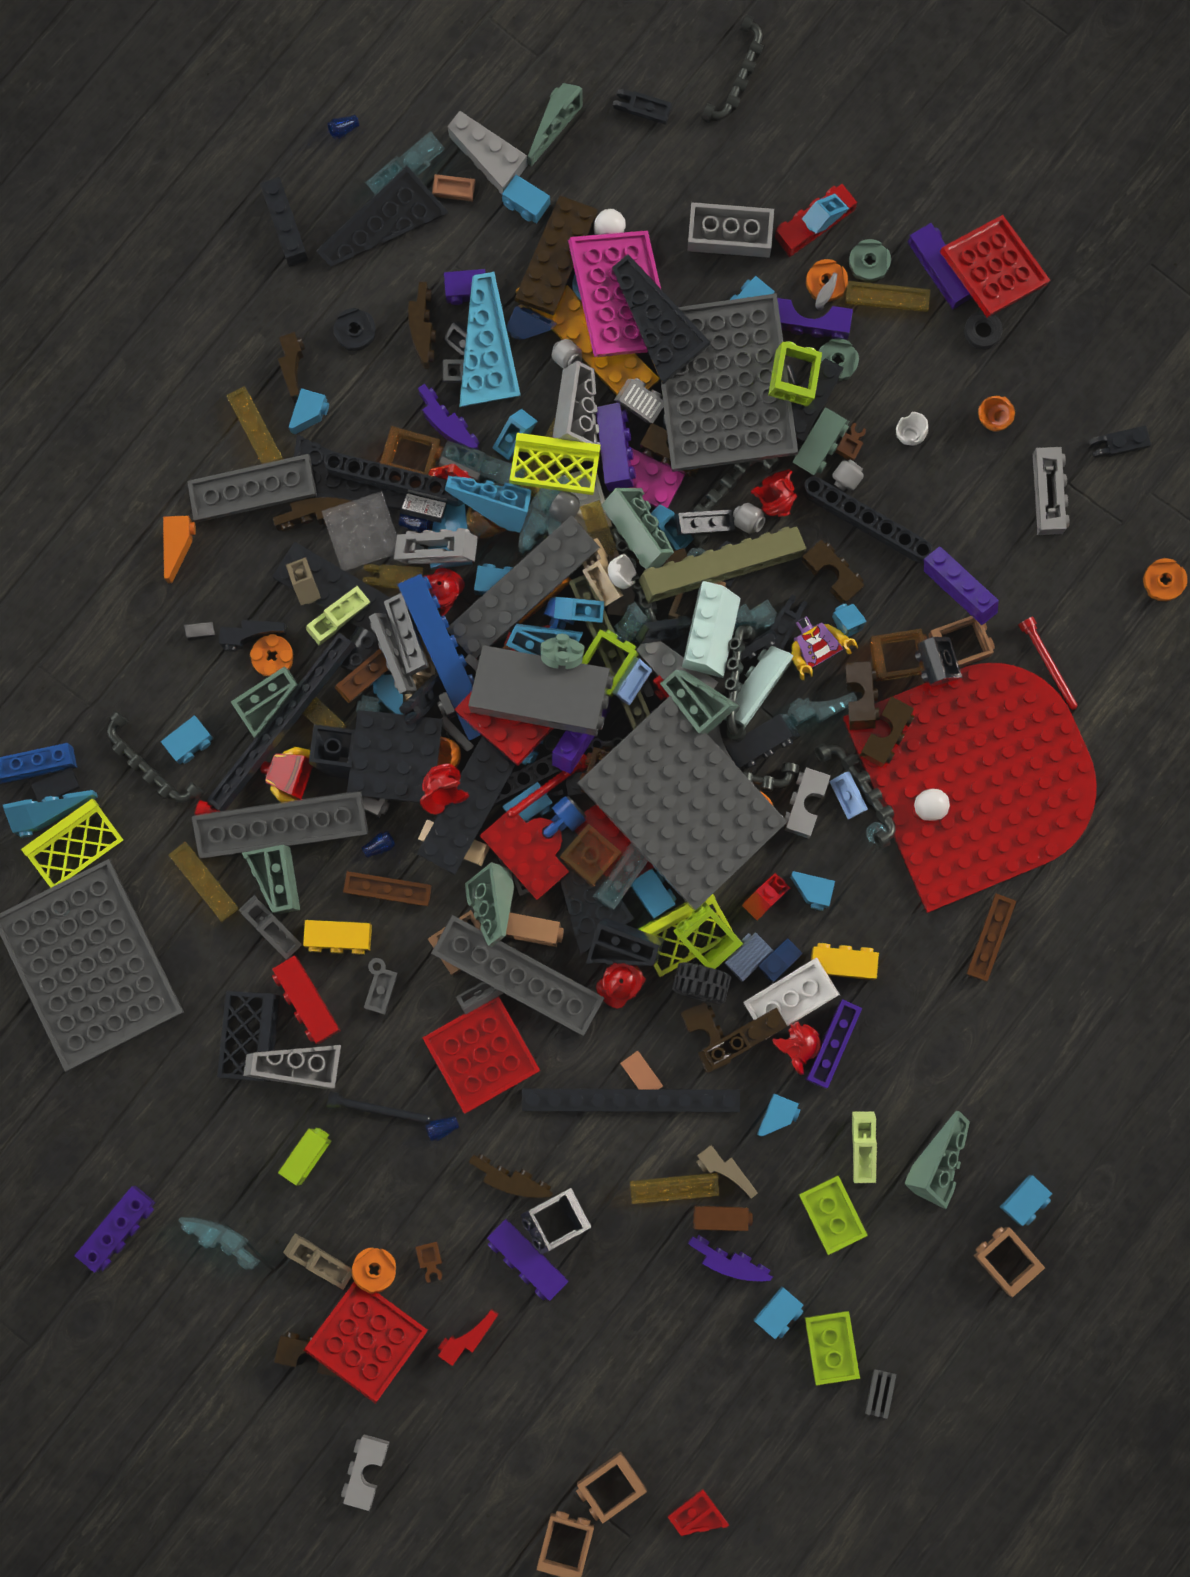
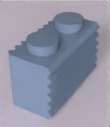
M756 932L752 936L748 933L741 940L742 946L733 952L724 963L741 982L773 952V949Z

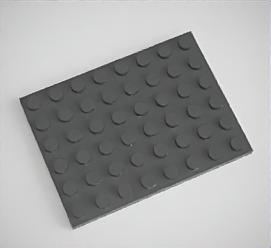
M777 293L678 307L710 341V345L666 383L662 384L661 382L672 472L798 455L791 402L768 396L776 349L783 341ZM785 359L781 381L789 383Z
M672 695L663 701L577 782L584 792L693 910H697L787 823L784 817L706 732L704 734L697 732L673 701Z
M108 859L0 913V936L65 1072L184 1013L111 860Z

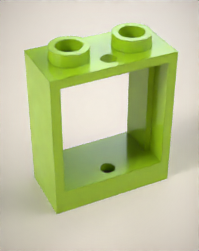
M782 341L776 349L768 396L809 406L815 399L822 352L816 351L811 347L797 346L793 342ZM785 355L812 363L808 389L781 381Z
M600 629L583 656L582 664L589 663L603 639L628 653V656L613 678L612 688L607 690L606 695L612 698L614 695L612 692L633 659L637 658L639 654L635 650L636 646L626 640L622 643L617 640L618 635L607 629L604 632Z
M706 902L697 910H693L686 920L680 921L674 930L677 937L704 966L716 969L743 944ZM711 917L727 936L703 956L687 937Z
M320 1128L308 1129L278 1173L293 1184L302 1185L331 1143V1140L328 1139L329 1134Z

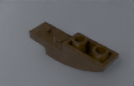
M419 282L417 302L409 301L408 304L409 326L416 353L424 368L429 369L430 363L434 362V350H431L432 343L436 342V330H433L432 323H428L430 310H427V302L431 303L432 290L428 289L427 282Z
M331 497L310 498L290 503L292 511L273 517V521L278 531H288L294 528V525L300 523L309 524L314 521V518L318 519L320 525H331L339 518L344 517L348 519L354 517L360 510L357 502Z
M776 1007L703 1049V1052L712 1068L715 1069L786 1028L787 1025Z
M481 1153L478 1157L473 1155L469 1163L487 1173L483 1182L501 1191L534 1198L551 1197L553 1194L550 1191V1185L541 1180L539 1183L531 1179L533 1175L524 1169H521L520 1172L515 1170L510 1177L508 1176L510 1171L500 1165L497 1168L490 1165L491 1160Z

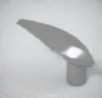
M833 273L831 279L820 290L816 299V309L822 310L832 296L837 281L836 273Z

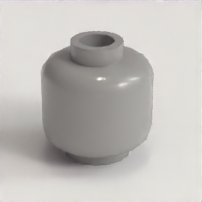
M563 339L556 342L553 346L552 359L565 369L576 361L582 362V350L570 339Z
M851 459L849 461H842L832 474L836 480L834 485L842 491H845L846 488L851 491L854 490L864 477V474L861 472L863 468Z
M744 503L734 510L733 517L735 518L734 524L736 527L748 534L759 532L762 529L765 517L764 512L751 503Z

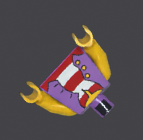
M807 616L796 622L802 634L794 638L792 661L797 670L800 671L801 680H805L804 673H809L812 677V668L843 650L842 646L845 647L848 654H852L848 648L849 646L853 645L858 649L854 639H849L842 631L829 624L819 623L812 626Z

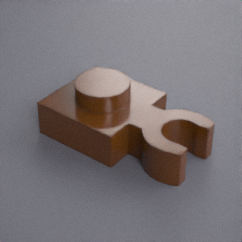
M853 423L849 428V434L845 433L835 450L836 454L852 461L855 460L863 444L859 440L866 433L865 428L860 433H857L855 431L856 423Z
M438 1242L416 1246L420 1269L427 1267L425 1274L427 1283L431 1282L430 1274L433 1272L437 1273L438 1279L441 1280L442 1272L436 1266L442 1263Z

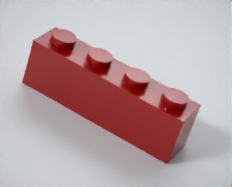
M843 184L838 187H831L823 198L836 194L849 209L826 230L819 233L812 232L802 220L817 200H820V198L813 200L809 205L810 207L806 210L798 211L788 223L785 221L777 227L775 239L790 257L855 211L857 201Z
M295 955L272 969L275 973L272 975L278 987L282 985L286 992L283 994L285 1000L289 1005L293 1004L297 1010L294 1012L295 1017L300 1024L304 1022L308 1030L305 1033L310 1042L315 1041L316 1044H320L341 1031Z

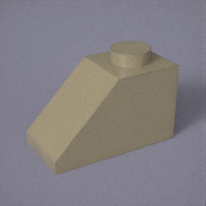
M306 557L286 565L301 605L311 604L321 598Z

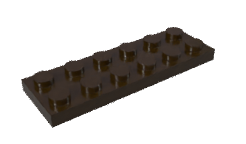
M559 196L516 294L515 302L554 316L574 270L568 240L570 237L589 235L598 214V209Z

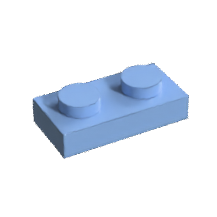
M850 771L829 781L848 819L868 810Z

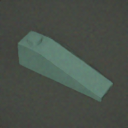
M563 83L560 88H555L551 93L550 101L528 154V164L531 167L583 107V95L580 86Z
M491 862L465 883L467 902L469 906L473 907L475 911L473 915L475 919L480 921L481 932L490 947L506 936L514 890L511 870Z
M955 1111L915 1161L905 1181V1185L916 1195L945 1209L955 1190L956 1182L953 1181L955 1169H959L961 1164L958 1161L959 1151L965 1146L970 1123L960 1111Z

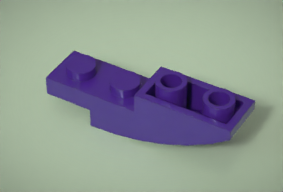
M425 384L418 388L419 395L427 405V407L422 409L423 414L432 427L455 446L477 454L479 452L477 445L480 443L473 433L470 435L466 430L468 425L462 417L458 418L455 413L450 415L443 404L440 406L436 401L438 396L432 388L428 389Z
M700 1235L697 1238L692 1236L688 1242L690 1246L706 1255L702 1264L721 1274L747 1281H771L772 1279L768 1268L760 1263L758 1266L750 1263L752 1258L741 1251L739 1255L734 1252L731 1258L728 1259L726 1258L728 1253L718 1247L716 1250L708 1246L710 1242Z

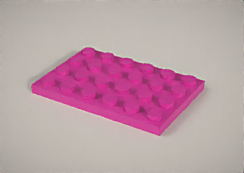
M648 231L570 237L568 243L594 358L648 352L612 269L615 264L629 254L661 289Z

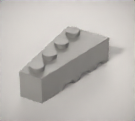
M459 111L449 124V137L474 162V165L486 175L491 184L495 185L501 195L515 175L520 176L528 166L527 155L463 112Z
M579 361L563 369L553 438L600 445V442H597L599 425L596 424L595 414L598 412L597 405L594 402V395H596L594 369Z
M661 641L640 644L636 650L640 660L652 669V673L656 677L660 675L663 680L675 670H685L713 689L718 684V681L708 674L682 668L684 657Z
M341 1045L247 1054L243 1076L315 1088L333 1089L335 1088Z

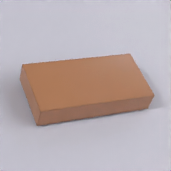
M434 175L432 194L435 197L473 201L475 179Z
M638 1051L620 1063L638 1089H660L663 1087Z

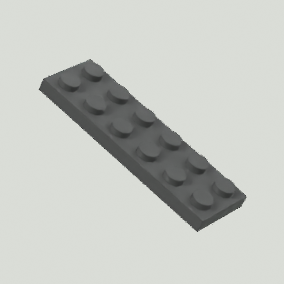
M309 454L187 481L193 520L196 523L317 496Z

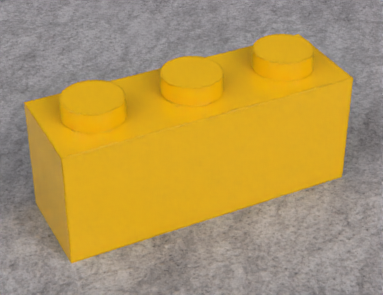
M305 920L303 946L309 948V952H322V949H330V953H343V950H352V954H365V951H370L372 925L370 923Z
M818 943L817 947L814 946L812 948L811 960L818 958L828 976L868 980L877 979L879 953L873 952V948L861 947L860 951L852 950V946L839 945V949L830 948V944Z

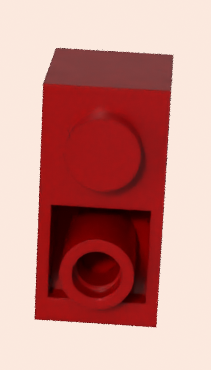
M774 873L742 906L758 920L790 887L782 878Z

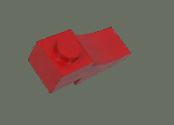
M491 1309L487 1316L469 1332L457 1338L451 1336L449 1340L445 1338L438 1347L441 1351L438 1356L453 1366L465 1348L473 1353L498 1316V1313Z

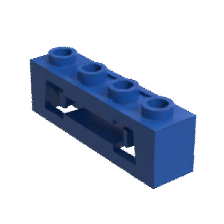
M69 743L0 757V784L63 771L70 767L77 768L74 749Z

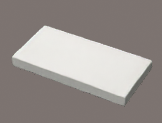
M815 958L743 1003L753 1019H757L777 1007L786 1025L789 1026V1024L794 1023L840 994L818 958Z

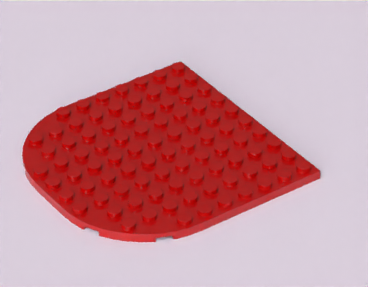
M1004 663L970 665L960 669L962 675L960 679L936 686L924 683L892 696L913 707L912 715L915 717L909 727L905 725L901 732L905 735L900 745H894L892 752L895 754L889 764L885 762L883 767L859 755L871 733L881 738L889 736V725L880 719L876 721V728L850 730L849 714L842 718L864 770L870 775L872 788H878L882 793L883 798L879 801L883 807L889 805L894 811V817H892L896 830L894 839L927 913L1056 859L1076 843L1091 819L1095 806L1097 784L1094 765L1089 751L1067 704L1059 693L1045 680L1026 669ZM890 698L874 704L875 708H879V717ZM939 789L946 793L950 803L948 814L936 821L921 819L915 811L914 803L916 797L922 791Z

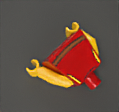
M294 747L284 751L282 754H275L271 763L264 761L261 765L260 771L262 774L267 775L265 781L271 785L270 790L278 801L288 802L302 799L313 767L309 764L310 750Z

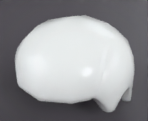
M605 209L597 215L594 222L595 235L624 233L625 219L620 212L614 209Z
M911 412L908 417H902L896 427L897 438L905 445L914 446L920 444L928 434L927 419L923 414Z
M625 554L614 558L608 565V576L611 582L620 589H626L635 584V581H631L636 575V570L631 560Z
M927 789L916 797L914 807L921 819L936 821L948 814L950 803L948 796L943 791Z

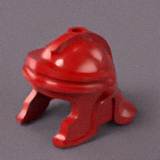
M784 470L773 474L762 481V487L757 486L751 490V494H754L761 500L763 505L761 510L766 515L784 517L790 514L793 502L797 497L796 493L793 492L794 486L790 481L792 470Z
M438 568L433 574L426 576L432 587L428 590L432 597H437L441 606L438 608L441 609L439 614L443 616L448 613L458 594L463 591L465 582L456 572L447 568Z
M445 763L434 766L423 779L422 789L425 795L420 799V804L430 814H439L443 812L446 805L461 803L469 797L468 792H464L462 789L457 790L461 774L454 765Z
M613 963L606 968L604 977L596 985V990L599 995L604 997L603 1001L606 1004L618 1009L622 1008L627 1000L636 996L646 979L637 965Z
M798 1021L794 1022V1024H789L791 1028L788 1029L790 1033L788 1039L773 1038L772 1041L780 1051L785 1054L788 1053L792 1058V1065L799 1075H804L803 1064H807L806 1062L809 1059L815 1058L818 1054L820 1038L815 1029L806 1024L801 1026Z

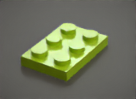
M835 1176L798 1194L827 1255L868 1236L839 1176Z
M849 1311L805 1317L815 1385L860 1379Z

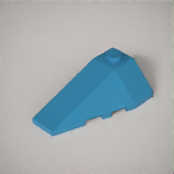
M449 475L445 486V491L498 526L508 531L521 532L528 512L532 490L510 483L498 486L494 485L493 481L486 480L483 484L477 483L472 478Z
M465 503L461 506L447 504L442 523L434 522L432 527L434 532H440L441 529L457 531L458 528L468 529ZM429 546V547H428V549H442V548H443V549H445V550H447V551H452V550H450V549H447V546ZM472 562L430 563V567L432 570L470 565Z
M89 790L65 794L63 799L49 796L42 799V802L29 799L3 805V809L12 833L24 838L32 836V832L40 831L80 808L89 800L96 799L98 796L95 791Z

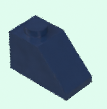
M520 304L514 308L506 329L512 337L521 340L550 331L556 327L557 323Z
M787 938L757 969L773 983L803 953Z

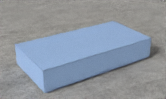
M635 657L612 693L622 702L630 705L652 672V669L642 660Z

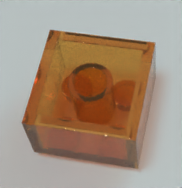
M588 824L562 853L560 859L594 887L621 856V851Z

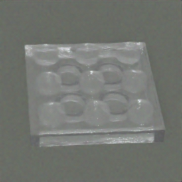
M382 491L322 511L341 570L346 571L395 554L397 535Z

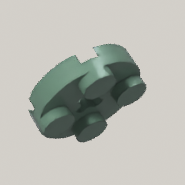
M873 239L859 242L852 249L849 256V267L853 276L856 279L867 282L884 278L891 263L889 250L882 246L881 242ZM871 256L875 263L868 265L864 260Z
M839 338L832 339L819 349V352H822L821 362L825 358L832 361V358H836V355H839L840 359L843 360V363H839L840 366L844 367L839 381L849 379L856 371L859 355L849 341Z
M557 634L556 637L541 643V660L552 668L558 669V665L566 666L565 669L575 668L582 663L584 645L569 638L567 634Z

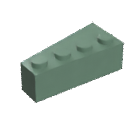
M615 488L601 505L606 516L614 523L617 532L623 536L628 543L629 549L635 553L642 567L645 569L650 567L660 568L674 551L665 533L658 529L659 521L651 515L649 502H644L642 488Z

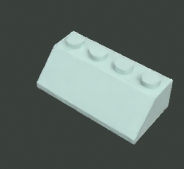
M706 581L702 582L697 595L682 668L721 678L724 677L730 650L729 641L733 636L741 599L726 587Z
M774 646L769 647L768 650H762L757 658L759 663L756 667H750L745 675L747 680L744 684L740 683L741 691L737 694V703L740 708L735 715V723L740 724L745 729L791 664L793 658L791 653Z

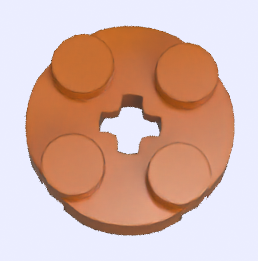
M824 259L816 262L810 268L806 277V286L813 299H817L820 290L825 285V283H822L824 276H828V279H831L833 273L837 274V281L828 302L843 296L848 284V275L843 266L841 267L839 264H836L834 260Z
M1163 558L1156 560L1147 568L1144 574V587L1152 599L1159 601L1174 600L1182 594L1187 586L1186 571L1173 559ZM1163 575H1166V578L1171 580L1167 585L1160 581Z
M275 634L260 638L250 652L254 668L266 677L271 676L283 667H287L290 670L293 664V649L286 639ZM276 651L277 659L275 661L272 659L268 661V653Z
M367 1248L361 1251L355 1258L351 1268L353 1280L360 1289L367 1293L373 1294L384 1291L392 1284L395 1278L396 1263L394 1258L384 1249ZM370 1265L379 1267L378 1275H371L369 1273Z

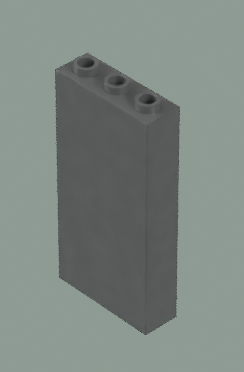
M483 645L468 706L470 712L597 736L598 730L603 729L604 717H602L603 709L608 707L609 697L606 694L607 690L612 688L613 676H611L609 668L581 663L571 669H565L566 666L558 665L557 669L543 663L539 655Z

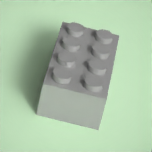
M691 202L687 251L770 257L774 209Z

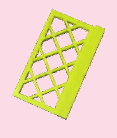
M517 433L509 483L594 495L600 445ZM519 451L527 452L531 457L523 462L519 458L518 453ZM548 455L552 460L544 465L539 457ZM569 458L573 463L565 468L560 463V460ZM535 460L540 468L532 473L526 465ZM584 461L594 462L593 467L587 471L581 466V463ZM556 464L561 471L553 476L547 468ZM577 467L582 474L574 479L568 471ZM522 468L528 474L525 478L515 477V473ZM544 471L549 479L539 481L536 475ZM565 474L570 482L560 484L557 478ZM586 477L591 483L590 488L581 487L578 481Z
M91 799L21 850L28 856L44 880L52 888L72 878L121 843L123 838L103 813L95 799ZM96 812L102 818L101 828L89 826L90 817ZM86 820V825H80ZM104 823H106L109 829L104 828ZM75 827L85 828L83 840L71 839L72 829ZM88 828L100 830L98 843L86 841ZM103 831L112 832L117 840L111 844L101 843ZM69 832L68 838L63 837ZM58 839L68 840L66 853L53 851L54 844ZM70 841L83 843L81 855L69 854ZM86 843L98 845L95 856H84ZM51 845L50 850H44ZM101 846H107L102 851H100ZM40 852L50 853L48 865L39 864L35 856ZM53 854L65 855L63 868L51 866ZM68 856L80 858L79 867L75 870L66 868ZM83 858L89 859L88 861L83 863ZM42 867L47 868V874ZM50 868L63 870L61 880L55 884L49 878ZM66 871H70V872H71V873H69L67 876H65V872H66Z
M712 894L705 902L708 905L713 904L716 914L731 929L715 900V896ZM687 902L638 929L663 938L666 941L676 943L672 955L662 952L660 954L671 958L669 967L661 971L657 964L658 961L653 965L659 977L676 969L679 963L688 962L696 957L690 950L687 957H676L678 945L684 944L679 942L680 939L678 937L676 941L665 938L668 928L671 926L676 927L677 925L675 924L686 920L692 914L693 909ZM707 919V921L713 922L710 934L699 932V927L693 931V945L695 944L697 934L709 937L707 945L703 948L695 946L701 954L713 948L727 936V934L722 937L713 936L716 925L713 919Z

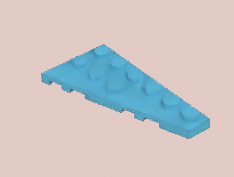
M494 272L478 274L472 277L459 407L520 396Z

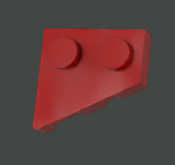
M704 1489L700 1490L668 1515V1519L681 1536L729 1526V1523Z

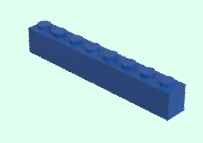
M419 574L397 585L455 709L472 691L474 679L472 674L467 675L464 669L467 663L463 655L458 656L455 649L458 647L454 635L449 636L446 628L450 626L445 615L440 616L437 610L441 606L437 597H432L428 590L432 587L427 576L422 577V574ZM457 714L468 740L481 735Z

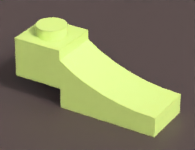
M356 586L306 626V630L320 646L336 634L355 615L366 608L370 601L359 587Z
M874 1111L852 1112L854 1183H876L877 1142Z

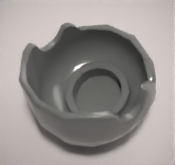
M561 491L551 504L549 516L560 523H564L571 515L575 518L580 508L579 498L571 492Z

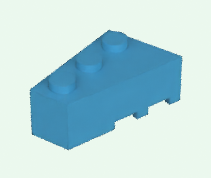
M516 624L506 646L519 652L541 656L542 642L562 633L579 642L583 632Z

